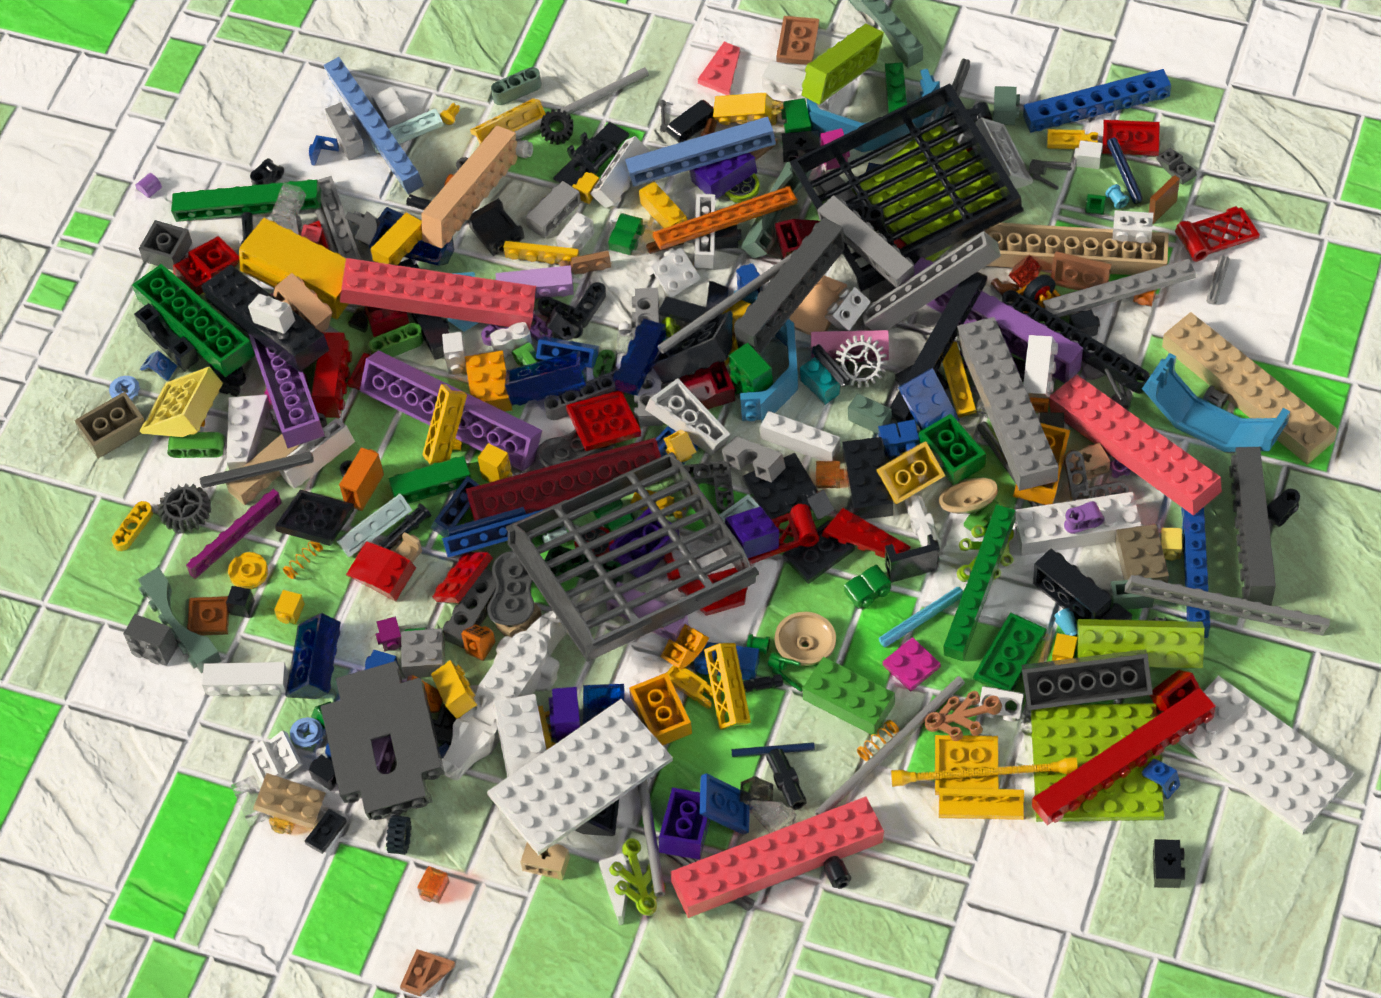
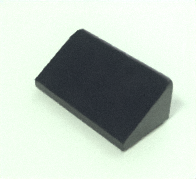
M709 281L706 307L712 309L728 298L729 287Z

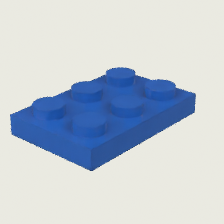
M933 368L898 387L920 431L949 414H952L957 421L960 420Z
M706 773L701 775L700 814L742 835L749 833L750 794Z

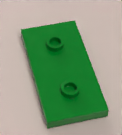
M1010 612L974 673L973 679L989 687L1013 691L1023 675L1022 665L1029 664L1046 635L1047 629Z

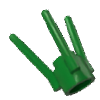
M772 652L768 660V667L773 668L772 673L782 675L783 680L801 692L802 688L781 672V670H786L788 664L800 666L801 663L784 658L777 652Z

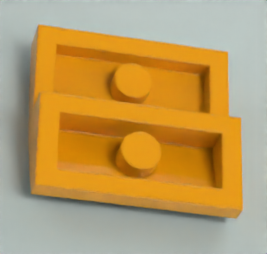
M684 624L677 640L669 639L660 657L682 670L700 654L707 644L709 637Z

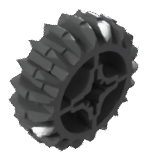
M185 483L184 487L178 484L176 489L170 487V492H164V497L160 498L158 515L161 518L162 524L166 525L169 530L173 529L175 533L180 530L183 534L186 530H189L192 533L193 528L199 530V524L205 525V519H209L211 501L208 498V494L201 487L197 488L194 483L190 487L187 483Z

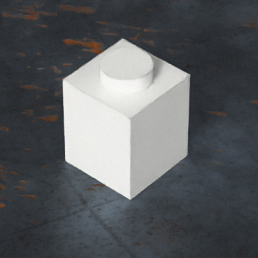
M1080 141L1079 148H1075L1074 159H1077V167L1099 169L1103 143Z

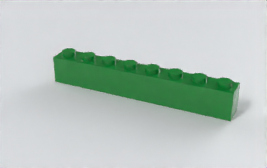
M308 179L305 181H289L264 185L236 186L190 192L182 191L180 193H172L171 212L175 221L181 222L241 216L244 212H251L252 215L290 209H295V211L321 208L322 190L317 179Z
M997 504L995 506L943 646L944 656L960 661L965 659L1016 520V510Z

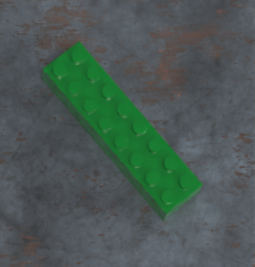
M160 264L132 284L137 300L144 306L149 303L161 314L168 327L180 338L184 336L195 347L196 352L223 376L227 377L255 356L251 341L163 264Z

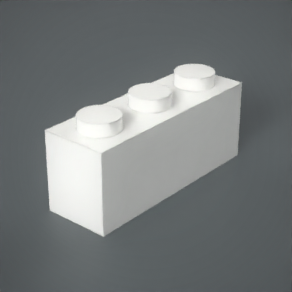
M1029 335L1023 384L1029 397L1049 398L1050 393H1053L1054 382L1051 379L1052 374H1055L1056 362L1053 361L1054 354L1057 355L1058 343H1056L1052 336Z

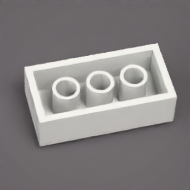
M535 694L495 701L493 703L507 777L546 751Z

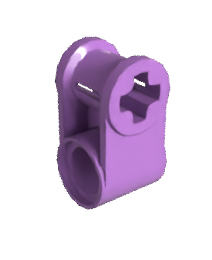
M1090 501L1066 511L1064 529L1068 533L1076 534L1100 526L1105 521V518L1097 503Z

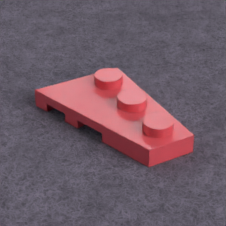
M724 41L699 76L698 84L722 94L730 95L740 55V47Z

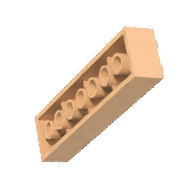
M496 126L421 213L422 241L439 248H443L446 243L451 241L452 236L461 229L462 224L470 218L472 212L478 209L482 200L488 197L493 187H496L499 180L507 174L508 169L515 165L517 161L515 132Z

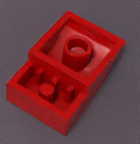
M217 236L189 251L187 258L173 265V274L199 296L204 293L201 287L204 283L229 265L235 267L240 262L239 255Z

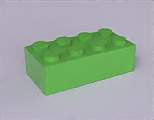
M825 657L821 659L802 688L803 700L871 735L877 733L878 728L881 727L895 705L894 692Z

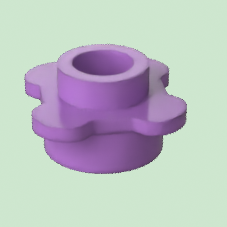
M1115 459L1110 462L1113 478L1130 475L1131 470Z

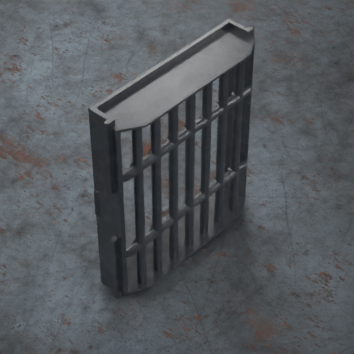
M950 83L790 162L791 173L793 176L797 175L817 210L823 205L822 202L852 187L857 195L846 200V204L862 202L863 205H873L869 201V197L932 167L936 175L875 204V206H880L884 209L941 181L945 189L885 218V225L878 229L891 246H896L895 240L958 210L962 216L961 219L902 248H898L901 255L905 258H910L914 265L921 257L925 259L1024 211L1020 194ZM947 103L950 113L920 128L914 125L913 119ZM953 119L959 126L928 142L924 141L921 136ZM903 124H906L910 133L851 162H846L842 155ZM962 133L967 139L966 142L937 156H934L930 151L931 148ZM912 139H915L919 145L859 176H855L851 170ZM970 147L974 150L975 156L946 170H942L938 164ZM921 153L927 159V161L866 191L860 186V183ZM836 158L840 165L839 168L812 181L808 180L805 175L806 172ZM978 162H981L985 168L954 185L947 179V177ZM845 173L849 181L819 196L814 190L815 187ZM987 176H990L993 184L963 199L959 198L956 191ZM996 190L1003 197L973 213H968L965 208L966 205ZM948 195L952 199L953 204L892 234L888 233L886 226ZM844 242L845 250L842 254L855 274L857 285L861 292L886 280L870 264L860 268L856 260L861 258V256L857 252L851 253L847 246L848 244Z

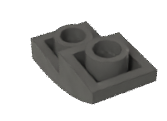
M1172 148L1156 157L1160 165L1171 176L1176 175L1180 178L1179 183L1182 185L1197 176L1196 170L1183 162V156Z

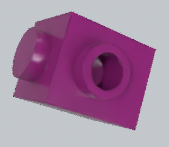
M396 616L376 621L379 633H375L378 645H383L384 652L388 650L394 651L401 647V633Z

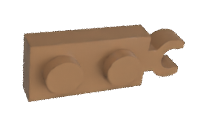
M609 251L571 258L572 261L559 262V266L571 265V271L574 272V275L611 268Z

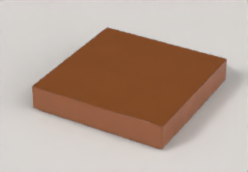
M1176 175L1172 176L1150 198L1149 213H1153V224L1177 202L1180 178Z
M228 596L189 598L187 629L202 636L228 634L229 610L226 605Z

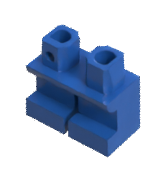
M915 420L899 422L897 427L895 423L878 426V437H882L884 454L888 457L889 461L898 457L900 453H904L919 444Z

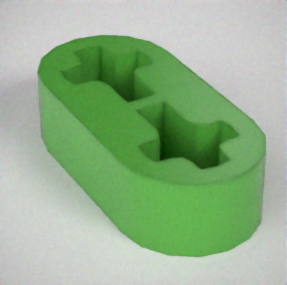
M605 349L598 354L593 369V379L599 377L602 370H604L605 374L613 371L616 359L612 350ZM607 357H610V359L607 360L606 364H604V360Z

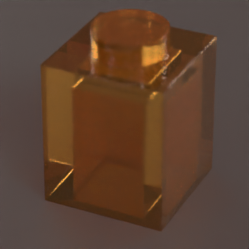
M816 461V488H840V481H844V469H840V461Z
M428 866L417 886L420 898L429 903L433 901L439 904L450 883L448 874Z

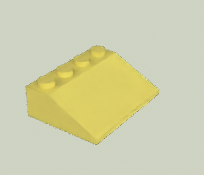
M210 366L166 382L140 432L142 434L175 437L196 434L200 430L202 422L206 419L209 409L213 406V401L219 394L223 383Z

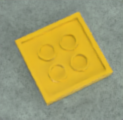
M935 735L936 772L998 767V736L963 735L959 741H953L950 735ZM998 775L935 780V795H939V788L999 789Z

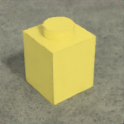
M1161 528L1160 541L1164 558L1170 561L1181 559L1182 529Z

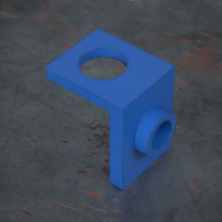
M315 136L313 144L309 146L311 165H316L321 149L339 152L337 138ZM325 141L333 143L334 146H328L325 144Z
M157 350L147 357L140 370L143 371L149 367L168 381L178 366Z
M1155 758L1142 771L1143 776L1162 786L1166 799H1169L1181 785L1177 770ZM1174 781L1173 787L1169 790L1170 784Z

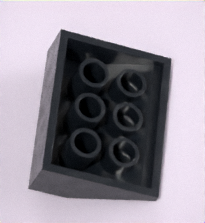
M731 310L717 316L664 354L661 352L658 354L652 367L663 384L673 382L685 375L691 376L701 368L707 369L717 361L721 363L729 357L728 354L732 349L733 313Z

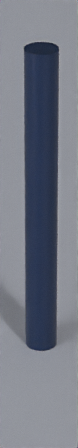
M524 507L447 528L449 536L522 516L526 512Z
M814 742L738 748L731 749L732 757L766 755L776 748L783 749L784 753L815 751Z

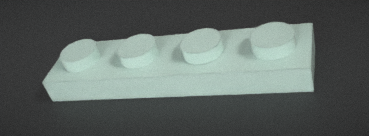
M433 109L388 129L397 142L401 144L444 125L437 110ZM370 139V142H371L372 146L374 147L376 153H379L378 149L376 148V146L374 145V143H373L372 140Z
M398 494L336 541L345 554L350 557L360 550L366 541L371 542L411 512L412 509L404 497Z

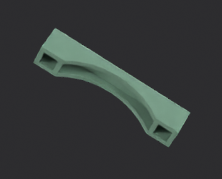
M849 0L857 11L867 14L879 25L892 44L897 56L907 68L923 60V45L883 0Z
M790 162L785 164L771 192L790 186L794 194H796L803 187L797 175L793 176L791 173ZM812 170L805 173L807 178H809ZM785 208L757 217L741 245L753 259L769 253L775 241V223L778 222Z
M157 567L140 577L138 581L141 587L138 589L143 598L148 597L150 600L148 604L153 612L158 611L160 622L171 628L175 639L179 642L177 645L183 655L188 654V661L192 668L195 669L197 667L199 672L203 673L204 664L221 662L218 650L208 637L189 631L173 616L171 611L172 589L160 568Z

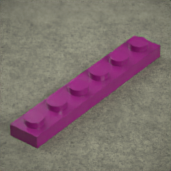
M272 489L269 493L264 494L259 502L251 506L243 516L236 519L227 530L222 531L211 544H207L197 556L192 557L188 564H186L190 576L194 579L200 576L281 505L282 501L279 493Z

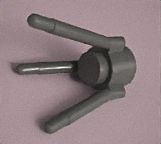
M1032 159L1029 173L1033 174V179H1037L1058 190L1059 187L1041 177V174L1045 175L1047 168L1069 171L1072 168L1068 167L1071 166V163Z
M1105 369L1116 393L1111 399L1127 410L1131 402L1126 395L1124 386L1118 383L1119 391L1109 370Z

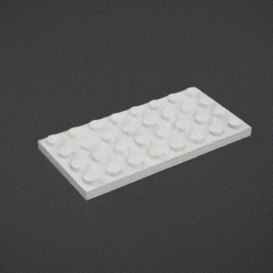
M1218 675L1204 691L1208 698L1216 705L1214 718L1206 724L1202 723L1192 734L1182 736L1178 744L1296 831L1303 834L1351 780L1354 772Z
M620 699L487 792L492 801L539 856L673 761V757L626 703Z

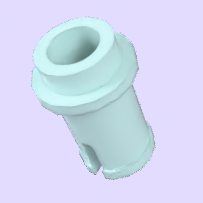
M563 526L549 533L546 532L542 535V539L546 543L568 532Z

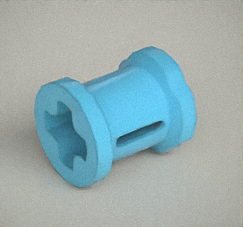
M1118 184L1112 185L1105 193L1106 197L1113 201L1116 209H1121L1129 203L1130 198L1123 194Z

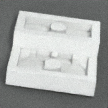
M283 730L268 742L261 741L247 752L261 783H263L266 773L283 778L303 765L288 733Z

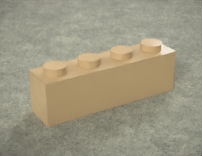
M281 434L245 466L284 458L297 449L299 445L287 448L284 437ZM279 471L229 482L226 485L229 493L243 505H246L249 501L254 500L263 489L269 487L271 482L278 476H281Z

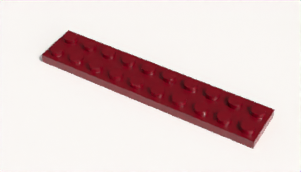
M655 437L466 489L474 521L524 507L526 514L574 498L612 481L613 478L660 458L661 455Z

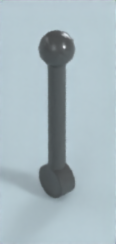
M660 100V101H659V105L661 106V125H660V131H661V132H666L667 126L665 125V107H664V106L666 105V101H665V100Z

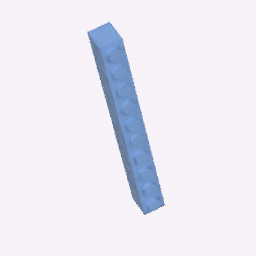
M340 57L323 65L330 81L368 137H370L406 193L409 195L423 187L424 184L419 172Z

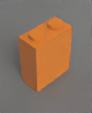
M361 447L339 483L343 500L353 503L354 509L363 511L384 476L380 457L376 451Z

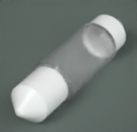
M628 321L621 323L617 332V369L630 367L633 333L632 326Z

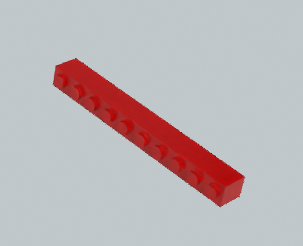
M1201 688L1197 689L1034 796L1032 808L1047 826L1052 822H1059L1067 812L1077 810L1081 803L1086 800H1092L1099 791L1110 788L1120 777H1127L1132 769L1137 766L1142 767L1149 758L1160 755L1170 744L1175 745L1185 734H1192L1199 725L1210 722L1214 718L1216 705Z

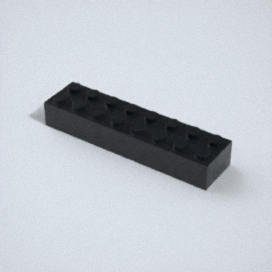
M232 265L226 267L201 286L209 304L297 371L301 372L329 351L325 335L294 311L292 312L295 322L285 334L254 323L248 306L257 295L262 294L273 299L276 298Z

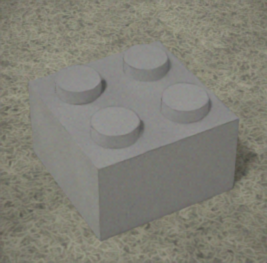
M442 628L401 632V664L405 679H408V676L411 675L418 678L432 677L431 674L445 664V640Z

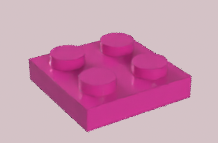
M912 637L883 661V666L911 692L941 667V663Z

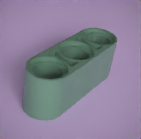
M530 67L493 83L491 86L493 102L497 105H505L540 89L542 83L539 70L535 67Z

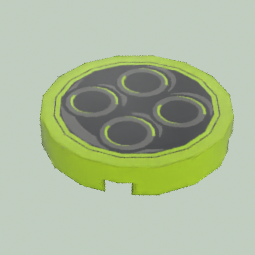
M754 173L725 192V196L729 197V200L738 203L751 199L758 194L760 189L758 177Z

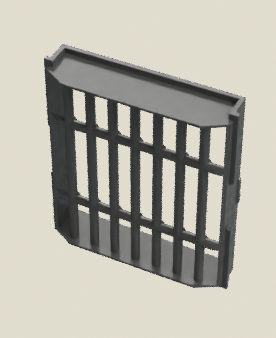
M673 452L506 527L508 531V545L587 662L652 631L666 627L683 619L686 615L755 584L756 576L759 575L757 568L751 567L739 542L682 463L677 460ZM667 477H671L674 481V485L652 495H649L645 487ZM678 491L682 492L685 499L661 510L655 503ZM634 492L639 493L642 497L641 500L582 527L576 528L572 522L574 519ZM689 505L696 512L672 524L665 517ZM643 507H649L652 511V514L591 542L586 543L582 537L583 534ZM700 519L706 526L683 538H680L676 533V530ZM654 521L659 522L663 527L598 558L592 551V549ZM561 525L566 526L569 531L537 547L530 540ZM709 534H712L717 541L693 553L686 547L687 544ZM665 535L669 536L673 543L610 572H606L602 564ZM570 540L576 541L579 547L547 562L540 555ZM721 548L727 555L703 568L696 561ZM674 550L680 551L683 555L682 558L622 586L617 587L612 580ZM579 555H585L589 562L556 577L550 570ZM730 563L735 566L738 571L737 573L712 584L707 574ZM684 565H690L694 571L630 602H627L622 595ZM591 569L596 570L599 577L566 592L560 584ZM696 579L700 580L705 588L639 619L632 610ZM601 584L606 585L609 589V592L576 607L570 599ZM611 599L616 600L620 605L587 622L581 615V613ZM621 614L627 615L631 621L596 639H593L589 630Z

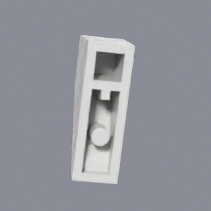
M623 853L599 861L600 871L619 925L624 923L628 896L625 894L618 895L614 890V886L620 880L627 882L629 887L630 883L620 875H611L609 867L614 862H620L626 870L632 872L629 860L625 861Z

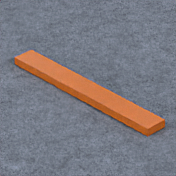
M788 186L653 232V238L659 249L663 250L795 205L798 199L791 187Z

